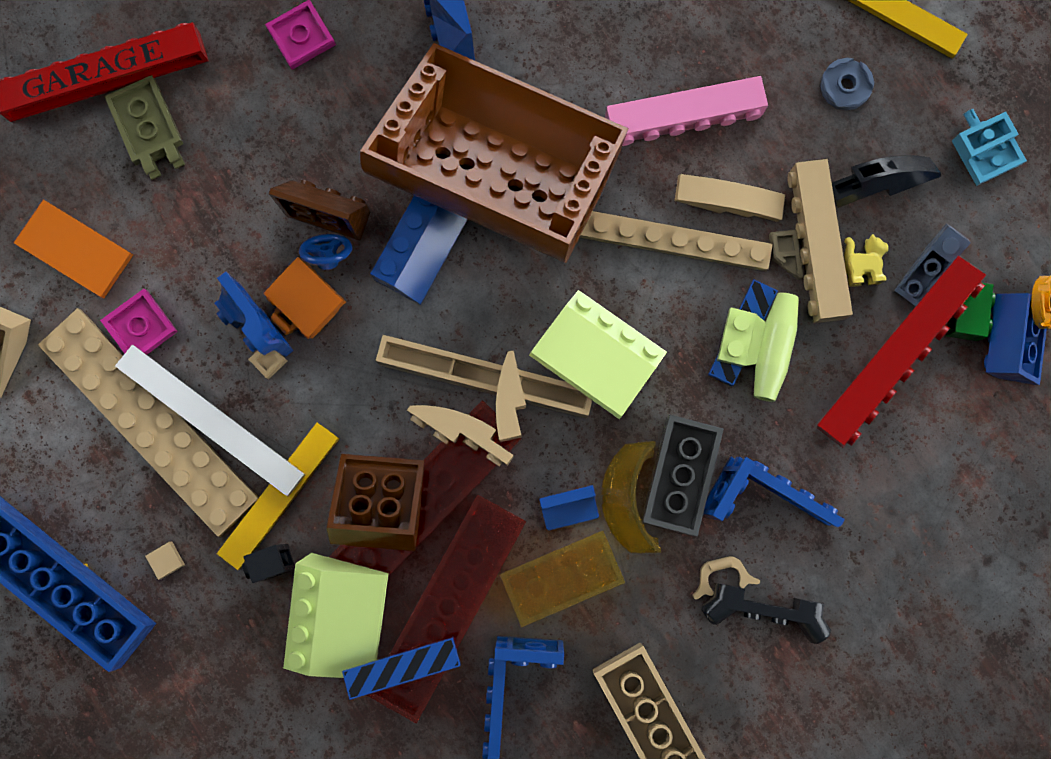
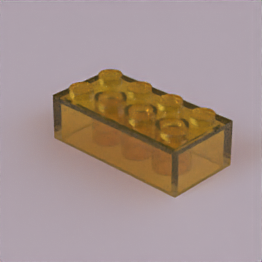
M603 530L500 573L521 627L625 583Z

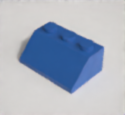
M1029 293L996 294L995 304L991 309L993 327L988 335V342L990 343L989 352L984 360L986 373L999 379L1040 385L1047 329H1039L1035 325L1031 311L1032 295Z

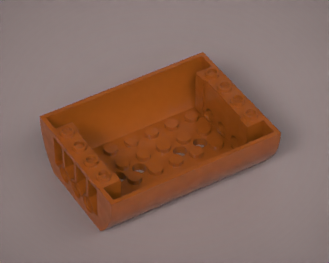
M433 43L360 150V162L362 170L369 176L567 263L607 184L629 128ZM445 154L449 158L440 159L436 155ZM467 164L470 165L472 169L465 170L461 168L460 165ZM509 186H517L521 190L515 192L510 190ZM539 196L545 201L536 202L532 197Z

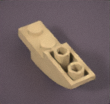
M426 405L410 406L407 409L413 415L410 418L411 421L423 429L426 425L435 430L433 436L445 444L449 441L456 444L461 435H463L465 438L462 442L475 451L480 447L488 452L486 458L499 467L502 463L508 466L514 457L513 454L492 441L497 433L496 429L470 415L452 409Z

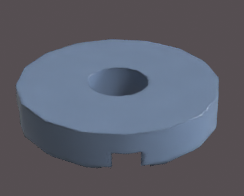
M852 58L838 59L831 63L822 75L820 83L822 95L833 107L841 110L857 109L870 97L874 87V79L867 65L861 61L859 63L853 61L854 59ZM845 78L851 80L853 88H844L841 80Z

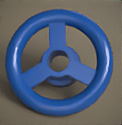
M318 235L302 243L299 248V255L305 262L315 264L320 269L329 270L337 267L340 261L350 255L352 243L341 235ZM329 242L327 244L315 245L318 243ZM344 245V249L337 254L338 247Z

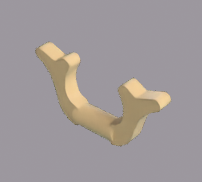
M733 556L707 561L700 569V583L698 589L693 594V598L697 600L705 594L709 596L714 595V591L708 583V577L714 571L730 567L736 568L739 573L738 585L741 588H745L748 584H760V580L752 577L746 571L742 562Z

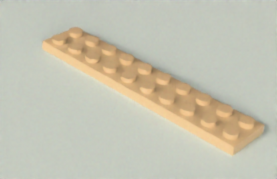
M77 308L38 344L218 537L226 533L259 499V496L187 420L115 367L124 354L81 309Z

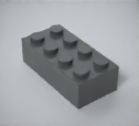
M674 415L666 417L640 523L698 537L724 428Z

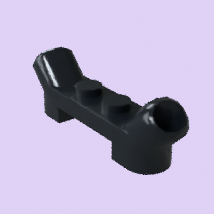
M715 583L714 596L702 604V612L713 625H718L736 611H743L744 617L760 620L761 615L772 617L771 622L788 625L789 620L795 621L809 642L813 644L823 642L831 634L830 627L823 619L824 603L794 598L793 608L744 600V588Z

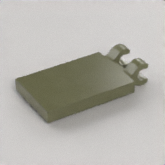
M152 75L104 96L132 162L136 166L142 164L146 175L149 174L151 180L161 176L155 161L167 156L175 169L185 165L177 147L184 143L156 79Z

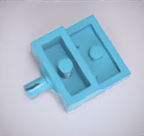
M974 109L963 114L970 128L959 133L952 140V143L976 186L1027 161L1014 139L1019 134L1007 112L982 122L978 119Z

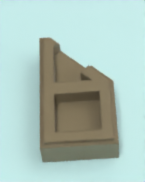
M797 230L771 232L769 240L770 244H773L771 251L772 260L796 279H802L804 275Z

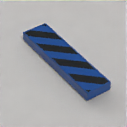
M753 279L739 310L755 313L764 320L778 290ZM717 354L708 375L732 387L742 367L717 361Z
M452 637L343 670L342 673L349 699H354L459 667L461 663L454 638Z

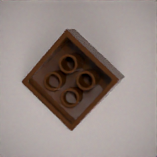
M291 180L270 188L269 195L286 217L359 241L371 213L363 199L351 196L348 199L340 196L341 193L336 190L326 188L324 191L316 188L315 184L306 180H301L300 183Z
M341 454L327 523L330 544L415 551L421 506L424 460Z

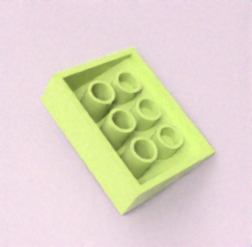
M578 290L533 348L529 356L620 419L667 352Z
M310 553L295 564L283 669L307 676L344 678L343 670L377 660L389 573L315 553Z

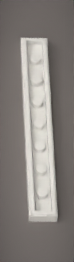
M131 345L115 365L128 377L286 496H290L305 476L294 465L136 346Z

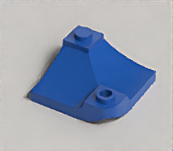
M224 272L217 278L222 288L220 298L215 302V305L220 310L216 314L226 326L229 323L235 328L243 326L241 330L246 335L243 341L253 353L258 350L261 354L266 355L276 350L286 357L294 351L266 313L256 305L236 279L227 272Z

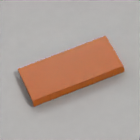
M44 199L14 241V244L103 299L133 257V254Z

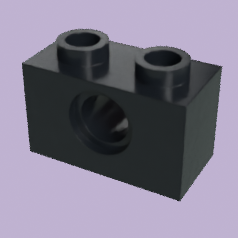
M288 544L273 545L243 556L245 563L242 564L246 578L251 579L252 583L266 581L295 570V564Z

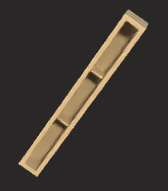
M386 335L382 336L376 357V362L380 366L496 396L503 366ZM518 369L525 403L588 418L592 400L566 381Z

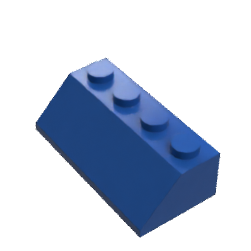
M414 196L371 271L374 281L421 305L468 219Z

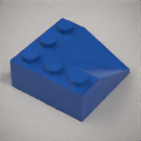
M424 0L427 17L432 16L434 23L429 25L432 40H438L440 46L475 61L472 31L464 0Z

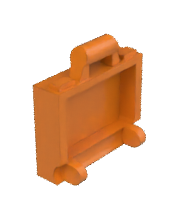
M297 257L263 293L266 299L276 306L271 316V321L285 335L300 329V332L308 339H313L338 313L342 305L346 303L344 298L300 257ZM282 313L293 322L292 325L281 316Z

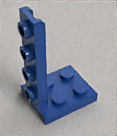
M730 457L707 496L703 516L718 521H723L724 518L727 519L735 508L733 503L735 498L746 489L749 482L747 478L825 525L840 527L845 520L837 515L838 510L827 503L820 505L814 501L815 496L804 489L797 491L791 487L792 482L781 475L774 477L767 472L769 470L767 466L758 461H752L747 457H744V459L741 457H736L735 459Z
M497 636L495 657L489 658L488 675L493 676V686H487L486 704L492 705L491 714L485 715L484 732H490L489 742L483 743L482 759L500 758L506 661H512V664L516 666H527L531 662L540 663V666L544 668H556L557 664L563 665L564 663L563 640Z

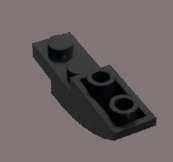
M901 155L871 160L852 166V175L832 182L834 202L837 208L884 190L887 191L889 196L939 178L941 177V172L931 158L925 156Z

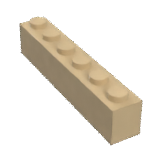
M828 159L795 163L788 173L789 188H793L792 211L797 213L798 223H796L795 229L797 230L798 239H801L802 249H800L802 265L805 264L806 270L804 287L806 291L809 290L810 295L808 313L810 316H813L814 323L845 320L852 316L853 312Z

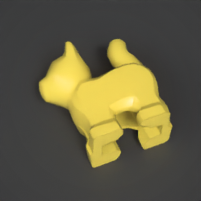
M872 234L869 239L865 240V251L867 254H855V242L850 237L844 240L846 245L844 258L849 287L862 286L861 283H865L863 275H867L868 285H878L885 282L886 276L882 272V256L888 252V244Z

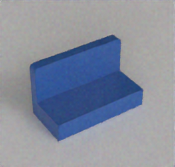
M593 485L540 498L539 501L546 529L553 530L598 518L599 513L594 497L596 495Z

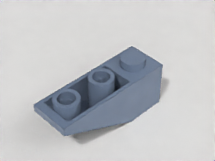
M946 223L894 290L917 306L957 256H960L971 242Z

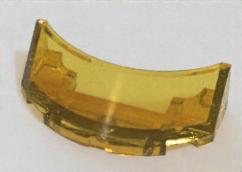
M655 441L625 444L608 465L602 482L601 494L604 518L611 533L630 553H661L658 538L652 537L647 533L645 525L642 524L636 505L638 474L642 470V465L646 459L654 457Z

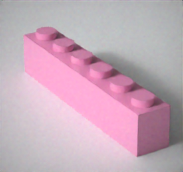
M757 76L610 105L606 107L605 118L629 128L622 145L626 146L632 144L634 140L644 139L645 141H651L664 134L677 136L684 133L685 130L695 129L696 131L708 129L711 125L721 124V126H727L735 123L736 120L745 118L747 121L756 120L764 114L768 107L762 78Z

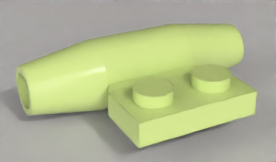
M777 293L766 322L755 313L730 308L728 311L717 361L740 367L755 364L754 398L775 402L784 382L797 333L799 297L796 295Z

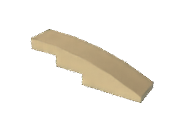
M684 174L678 175L675 201L717 213L726 211L744 217L757 216L775 222L782 220L785 194L736 182Z

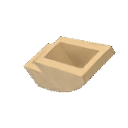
M514 351L507 353L497 387L496 423L500 442L521 438L516 410L526 408Z

